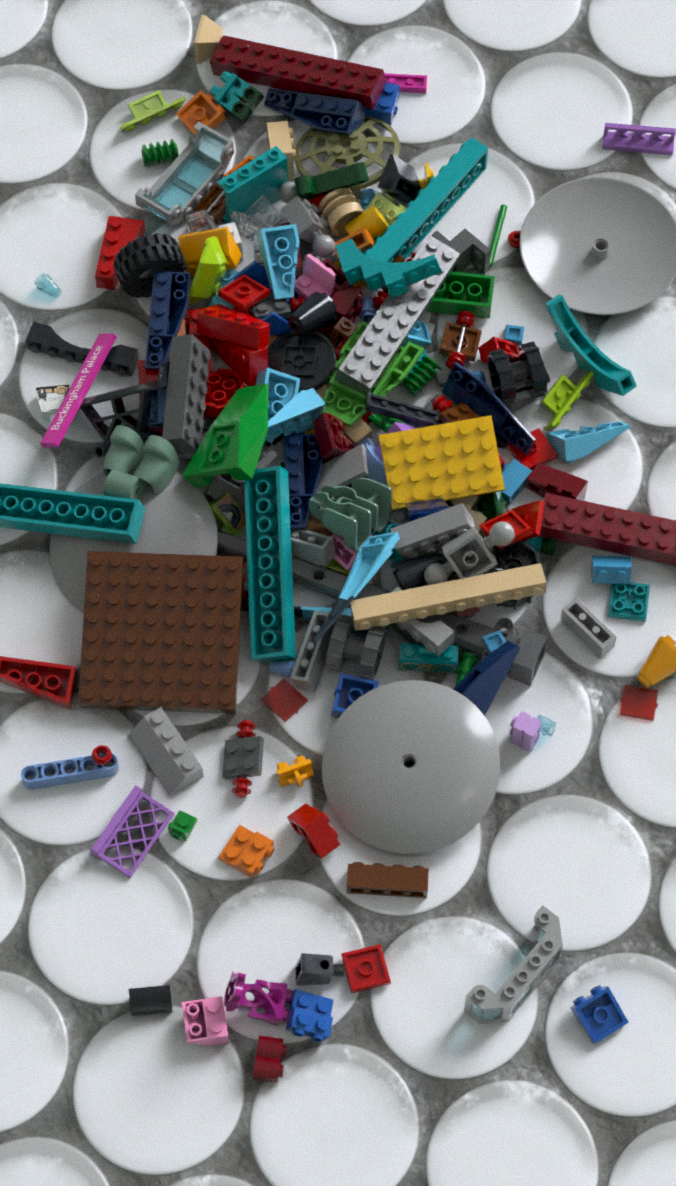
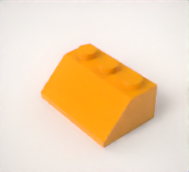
M228 227L179 235V246L187 263L186 272L191 273V276L195 275L205 241L212 236L217 237L227 260L225 266L227 270L237 269L242 254Z

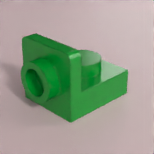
M179 810L173 823L168 825L170 835L177 840L183 839L187 841L197 823V818Z

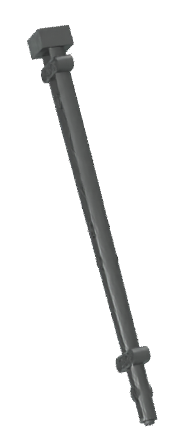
M217 529V552L225 556L243 557L244 563H247L246 539ZM292 556L294 583L338 599L348 578L347 575ZM318 577L323 578L322 580H319V581H318V580H315V579L318 578ZM367 583L353 600L391 593V591ZM449 612L443 615L427 616L423 619L416 618V620L424 623H433L441 620L455 633V642L452 645L482 656L481 661L489 655L482 637L502 628L508 629L506 632L501 631L505 641L509 640L520 647L510 667L509 678L529 686L532 685L545 655L547 637L527 629L524 630L521 638L513 636L514 625L508 618L499 619L494 628L463 617L458 618L455 614ZM458 631H464L465 633H464V634H459V633H457V632H458Z

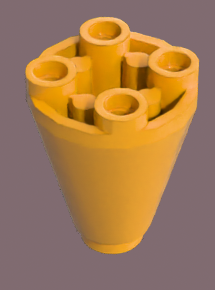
M669 635L658 638L639 671L637 679L646 688L657 684L676 672V646L674 645L676 642Z

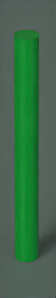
M504 204L500 206L489 248L491 249L490 267H492L508 208Z

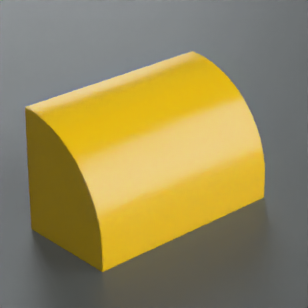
M372 206L344 227L349 235L365 228L371 233L374 240L386 231L388 224L381 211Z

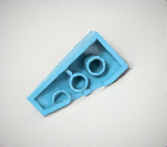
M293 224L260 229L257 234V240L274 300L293 298L295 271L298 260L297 254L300 243L297 226Z
M266 368L257 374L256 385L265 383L269 385V421L298 394L300 378ZM275 438L265 439V442L272 443Z
M313 388L300 391L268 421V431L265 439L276 438L281 433L288 436L294 431L300 434L313 429L312 422L322 414L325 407L324 401Z
M618 421L598 424L597 428L582 426L579 431H570L569 428L548 432L546 435L550 444L557 452L558 458L564 460L565 463L576 462V459L585 457L630 428V425Z

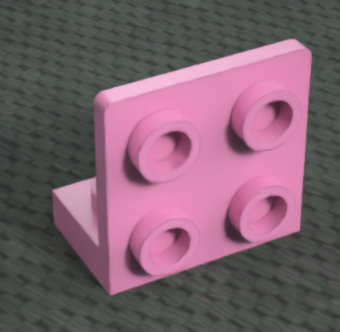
M308 254L305 260L304 274L295 281L294 291L305 299L314 292L326 293L329 297H332L336 274L331 268L322 264L318 258Z

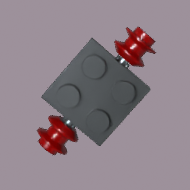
M270 292L269 296L245 311L237 307L232 309L249 316L252 314L254 318L261 320L271 312L285 319L291 316V312L294 313L305 301V298H302L299 294L297 299L293 297L289 298V301L286 299L274 300L273 293Z
M243 720L237 724V728L240 731L236 733V736L240 739L225 740L222 777L225 780L235 779L232 781V784L236 787L232 789V793L240 798L251 794V790L248 787L252 785V782L247 777L261 776L264 739L261 736L255 737L256 734L252 730L256 729V725L249 720Z

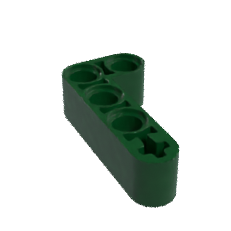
M365 162L355 163L313 177L305 175L294 179L297 195L307 200L326 195L339 188H349L369 181Z

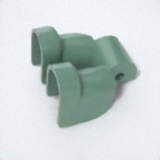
M116 425L110 435L111 445L103 462V472L106 476L104 496L137 499L138 495L147 488L148 483L151 484L154 493L163 492L170 484L180 465V460L172 444L156 435H150L145 444H143L140 436L134 430L123 425Z
M363 477L353 480L351 482L352 488L325 485L320 492H317L309 499L308 503L309 509L315 518L321 520L326 529L344 538L345 546L358 552L359 547L364 541L370 537L371 530L381 533L387 527L392 510V488Z

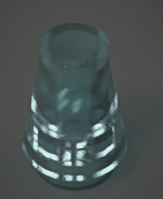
M42 273L35 281L37 289L53 296L55 299L62 293V290L48 274Z

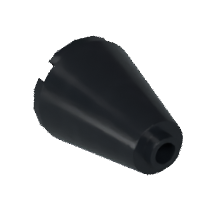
M314 292L289 317L288 325L295 333L328 327L337 318V315H335L336 305L326 293Z
M434 552L390 564V567H395L393 575L400 589L407 590L427 584L424 579V572L429 565L433 563L443 565L446 562L441 554L438 555Z

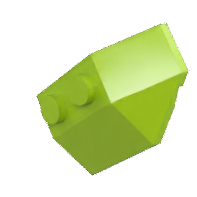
M215 236L207 238L189 290L188 306L214 296L221 288L220 281L226 273L227 268L225 266L227 260Z

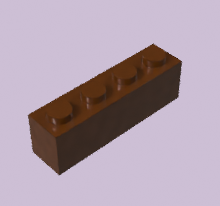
M353 862L348 864L347 893L427 898L429 868L419 865L404 867L400 864L384 866L381 863L364 865L362 862Z

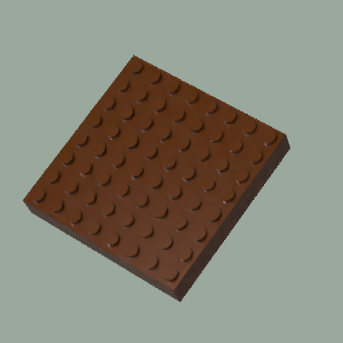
M88 551L78 698L80 708L155 711L162 707L164 711L236 714L243 557Z

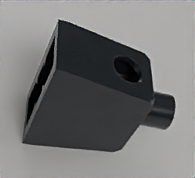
M301 953L295 965L296 985L329 984L333 976H344V964H333V956Z

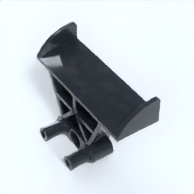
M170 361L161 366L158 380L84 398L79 408L104 440L100 446L94 448L96 457L101 458L106 455L111 445L110 435L116 425H121L122 422L138 433L143 444H145L150 435H155L152 431L148 430L152 390L167 386ZM141 393L139 408L125 411L122 397ZM110 400L115 414L101 417L92 405ZM138 413V421L131 414ZM112 419L108 427L104 421Z

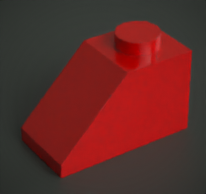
M493 336L478 348L481 361L487 365L489 352L503 349L506 355H508L510 363L519 361L517 344Z

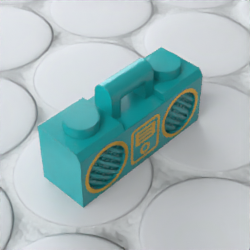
M400 643L399 671L457 673L458 646L450 645L438 656L434 652H429L425 645Z

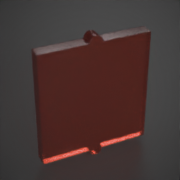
M284 678L276 686L271 687L270 691L261 698V701L284 722L295 713L297 714L298 710L308 702Z
M624 685L623 697L620 698V702H622L620 715L654 721L655 709L658 707L656 703L658 690Z

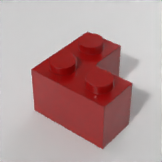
M305 803L287 816L295 833L305 839L312 853L322 859L340 846L337 840L339 837L337 832L328 824L330 822L328 816L324 812H319L316 807H311Z

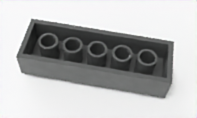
M192 334L172 337L162 438L169 441L179 455L193 454L197 451L202 442V428L204 427L203 415L206 408L205 394L207 393L206 383L207 376L209 375L208 362L210 350Z

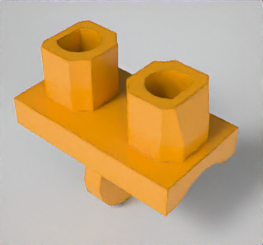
M302 755L294 759L295 764L288 766L287 762L278 763L276 772L280 787L297 783L299 788L303 787L302 781L314 776L311 760H306Z

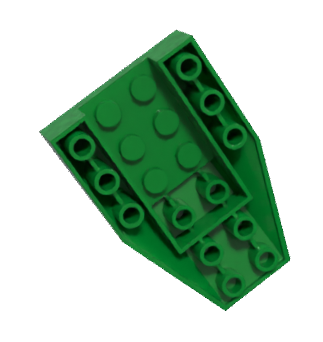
M267 383L239 388L216 418L182 475L192 486L196 488L210 486L213 476L227 473L237 481L253 479L268 431L269 385Z

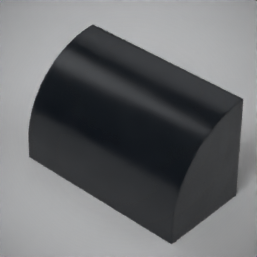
M170 985L129 989L131 1016L173 1012Z

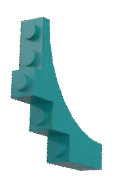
M353 239L335 245L343 273L350 285L365 279L370 291L386 285L392 298L408 292V286L442 272L435 254L419 260L391 263L378 261L366 256L356 247Z
M558 294L545 303L557 331L554 335L560 349L572 352L579 368L594 373L593 377L598 388L624 396L637 387L631 371L612 361L590 340L574 318L563 295Z

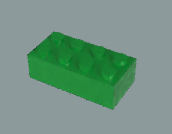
M451 271L425 311L458 315L461 311H470L475 317L490 318L495 276Z

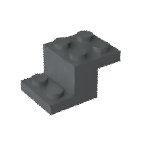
M463 229L451 241L437 230L432 234V237L461 253L456 265L452 269L453 272H462L471 263L476 270H480L484 274L489 271L491 249L467 229Z

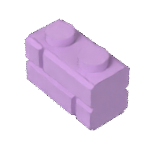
M523 711L520 712L518 717L514 716L509 734L512 735L511 743L519 747L522 746L523 749L529 752L532 751L539 739L541 720L535 717L531 718V715Z

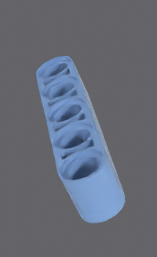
M100 754L98 757L104 758L106 755ZM112 754V758L109 761L114 763L112 767L95 763L91 755L26 766L21 771V777L27 789H39L112 777L118 773L119 765L114 754ZM87 766H94L92 770L85 769ZM68 769H74V770H75V771H74L73 773H71V774L66 773V771H67ZM49 772L55 773L51 777L46 776V774ZM30 775L35 776V778L32 780L26 779Z

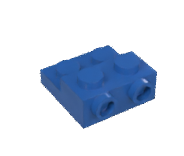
M601 985L590 990L591 995L586 998L580 996L573 1000L574 1005L570 1007L579 1025H582L592 1044L599 1042L629 1023L610 988L607 986L601 987Z
M298 989L293 990L286 1030L291 1031L295 1036H309L311 1040L316 1042H323L328 1039L333 1017H331L333 999Z

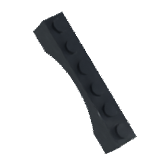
M37 322L32 323L26 338L27 348L32 352H40L50 357L63 358L69 362L83 364L91 350L70 344L56 334L51 326ZM124 345L112 347L100 369L116 372L121 376L127 375L132 377L139 359L138 349Z

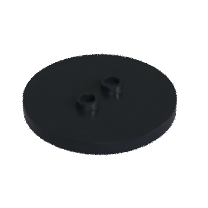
M315 330L301 333L286 332L276 338L267 348L268 368L300 378L298 393L311 388L315 391L329 381L336 368L337 356L333 344L325 335Z

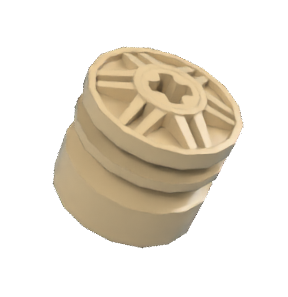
M339 188L328 193L319 203L321 214L327 220L333 234L337 236L348 234L344 226L364 212L360 204L357 203L352 191L348 188Z

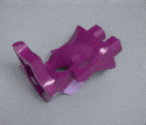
M232 971L224 995L226 1011L231 1012L235 1009L250 1011L247 1017L261 1020L274 1026L279 1025L281 1022L287 1023L289 1010L284 1009L285 1003L291 1004L293 993L292 990L287 989V983H274L257 979L255 984H245L246 975ZM261 988L268 989L269 993L266 994ZM247 992L254 995L253 1001H249L246 998ZM263 1010L266 1011L264 1014H260L257 1012Z

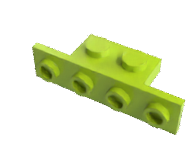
M160 90L129 103L128 108L134 119L122 124L120 130L126 129L127 132L136 128L138 123L146 124L156 115L161 117L167 114V110L171 108L173 110L181 108L186 100L185 96L166 104Z
M592 371L583 375L576 385L564 375L557 379L540 402L553 414L545 425V430L552 427L555 429L562 420L560 418L562 415H566L572 408L570 406L571 403L577 401L581 396L580 391L591 383L590 378L594 374Z

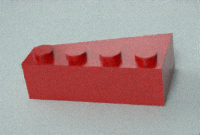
M0 656L1 683L71 710L78 674L76 666Z

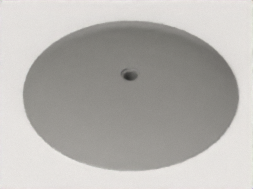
M605 177L577 179L553 188L533 205L522 225L520 254L529 277L549 298L553 299L558 294L563 295L569 309L594 315L622 314L651 303L673 282L676 276V221L658 198L637 185Z
M104 472L85 482L75 492L104 496L103 491L106 480ZM177 472L163 492L154 493L151 484L148 483L147 488L137 497V500H140L146 509L137 544L51 534L50 563L54 578L63 595L72 605L84 613L88 551L216 556L218 545L216 520L207 499L198 488L192 486Z
M419 680L389 683L367 692L354 701L334 724L325 745L322 761L324 790L328 802L339 821L364 843L396 854L432 852L451 845L464 837L481 821L488 811L496 794L500 778L498 744L495 734L483 713L459 692L441 684ZM410 760L415 762L413 767H405L406 762Z

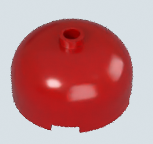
M220 368L216 372L209 373L206 383L207 393L205 394L206 408L203 417L216 420L239 388H244V383L239 374L232 370Z

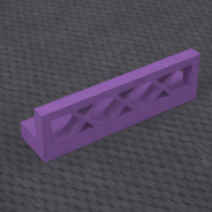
M605 123L602 150L673 155L676 129Z

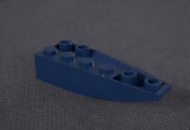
M273 88L268 89L264 102L265 106L317 130L348 135L362 126L367 108L358 100Z
M154 271L145 360L146 370H160L161 366L168 360L171 352L172 337L177 336L188 308L191 273Z
M455 362L441 392L457 404L464 403L468 405L479 416H492L494 431L528 455L536 439L485 382Z
M316 434L284 435V466L288 471L290 529H306L311 513L308 503L309 499L316 494L323 467V458Z
M508 640L479 662L453 690L468 698L485 716L520 647Z

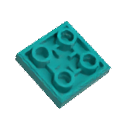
M632 582L631 584H611L608 617L646 622L650 585Z

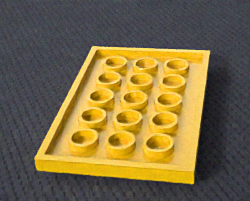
M492 416L379 435L387 485L392 488V510L505 491Z

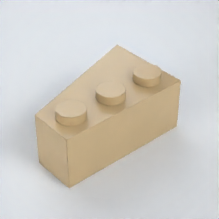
M288 121L267 123L269 150L277 146L287 157L288 182L294 181L293 160L296 159V150L292 128L288 127Z

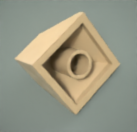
M201 15L194 41L196 64H201L212 57L223 36V28L206 15Z

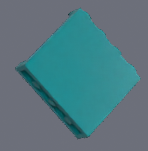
M277 146L218 181V184L225 192L226 214L222 219L225 224L235 222L236 226L280 200L279 189L285 182H288L287 157Z

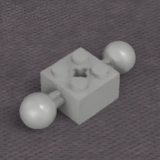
M285 182L279 189L280 199L286 203L281 209L290 225L296 224L298 236L312 244L313 251L318 257H330L335 251V242L328 236L330 230L327 227V221L320 216V210L314 203L310 204L306 198L302 199L297 195L295 182Z
M497 522L491 527L490 535L483 539L475 526L451 540L442 546L443 553L448 562L443 565L440 563L429 565L424 572L426 583L432 585L447 582L449 574L456 571L460 579L481 575L497 565V561L490 548L495 545H509L515 536L513 527L507 522Z

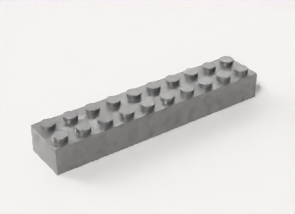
M431 235L427 237L412 261L435 254L442 272L408 286V292L394 298L389 293L339 367L335 377L337 381L365 395L367 392L370 393L456 265L461 253Z

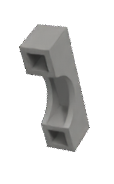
M397 586L392 592L402 591V589ZM416 619L402 623L396 622L400 629L408 631L414 640L420 641L429 652H434L438 656L455 642L454 631L441 620L433 623H424Z

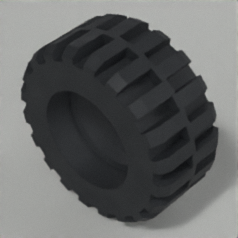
M155 233L154 235L140 236L136 240L128 242L116 254L113 266L122 290L132 297L148 298L152 296L154 271L186 272L187 263L176 239L167 234Z

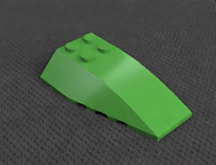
M364 321L359 323L357 330L342 347L341 356L336 363L335 372L329 382V388L323 397L325 407L322 413L332 414L341 419L343 424L350 427L368 412L365 410L366 395L337 381L335 377L339 367L369 325ZM409 341L405 347L401 346L370 393L385 397L407 377L425 349Z

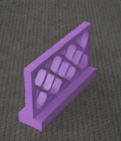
M135 785L91 848L90 855L100 858L131 878L175 813L143 793L142 789ZM141 799L149 802L150 810H139L138 804ZM162 811L168 817L165 821L156 822L154 812ZM151 813L153 823L142 825L141 815ZM138 815L139 825L129 827L127 819ZM154 826L156 833L154 837L145 838L143 828ZM141 829L142 839L131 841L130 831ZM127 831L128 841L117 843L116 835ZM143 842L145 848L143 853L134 854L132 844ZM130 845L131 855L120 857L119 847ZM116 847V858L110 859L104 855L107 849ZM132 858L134 866L128 871L122 867L121 860Z

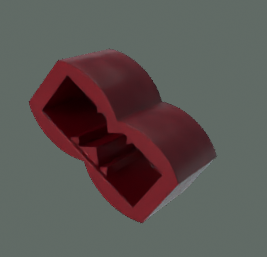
M259 1035L253 1080L278 1083V1077H283L284 1065H280L281 1057H286L287 1045H283L284 1039Z

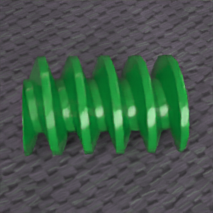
M170 139L169 145L166 140L163 141L162 146L159 142H156L155 147L152 143H149L148 149L145 144L142 145L141 153L144 167L146 162L152 166L155 160L157 165H159L160 159H162L165 164L167 158L173 162L174 156L176 158L179 156L177 144H175L173 139Z
M423 356L422 361L417 362L418 367L414 366L412 372H409L402 381L404 387L415 397L418 396L416 390L423 391L420 386L421 384L427 387L426 379L429 381L433 380L430 376L431 374L438 375L435 369L442 370L437 362L428 356Z

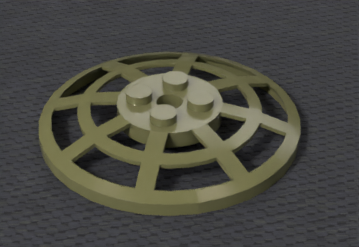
M365 116L364 121L367 122H363L362 126L349 135L341 133L329 135L325 133L327 131L315 132L317 129L311 127L303 134L296 145L295 165L301 176L309 175L312 177L313 175L306 171L301 163L310 157L314 164L321 168L317 175L339 169L338 167H332L334 162L349 166L363 157L368 158L365 161L366 168L374 162L382 167L378 172L369 176L368 182L348 188L351 191H356L380 181L387 162L379 157L383 150V143H394L393 155L399 158L400 143L398 136L386 122L372 116ZM378 124L392 134V137H382L380 132L372 125ZM369 129L376 137L366 138L363 132ZM308 137H314L310 143L309 152L299 156V151L304 141ZM318 139L326 140L325 146L315 149ZM369 143H378L374 154L368 151ZM326 152L329 159L324 164L316 155Z

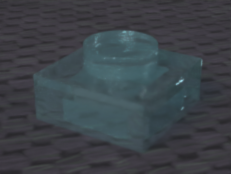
M539 714L537 719L541 720L542 723L540 734L552 737L555 732L556 722Z

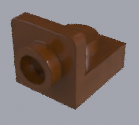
M343 316L334 326L329 340L336 344L339 339L343 340L345 337L349 339L357 330L358 325Z

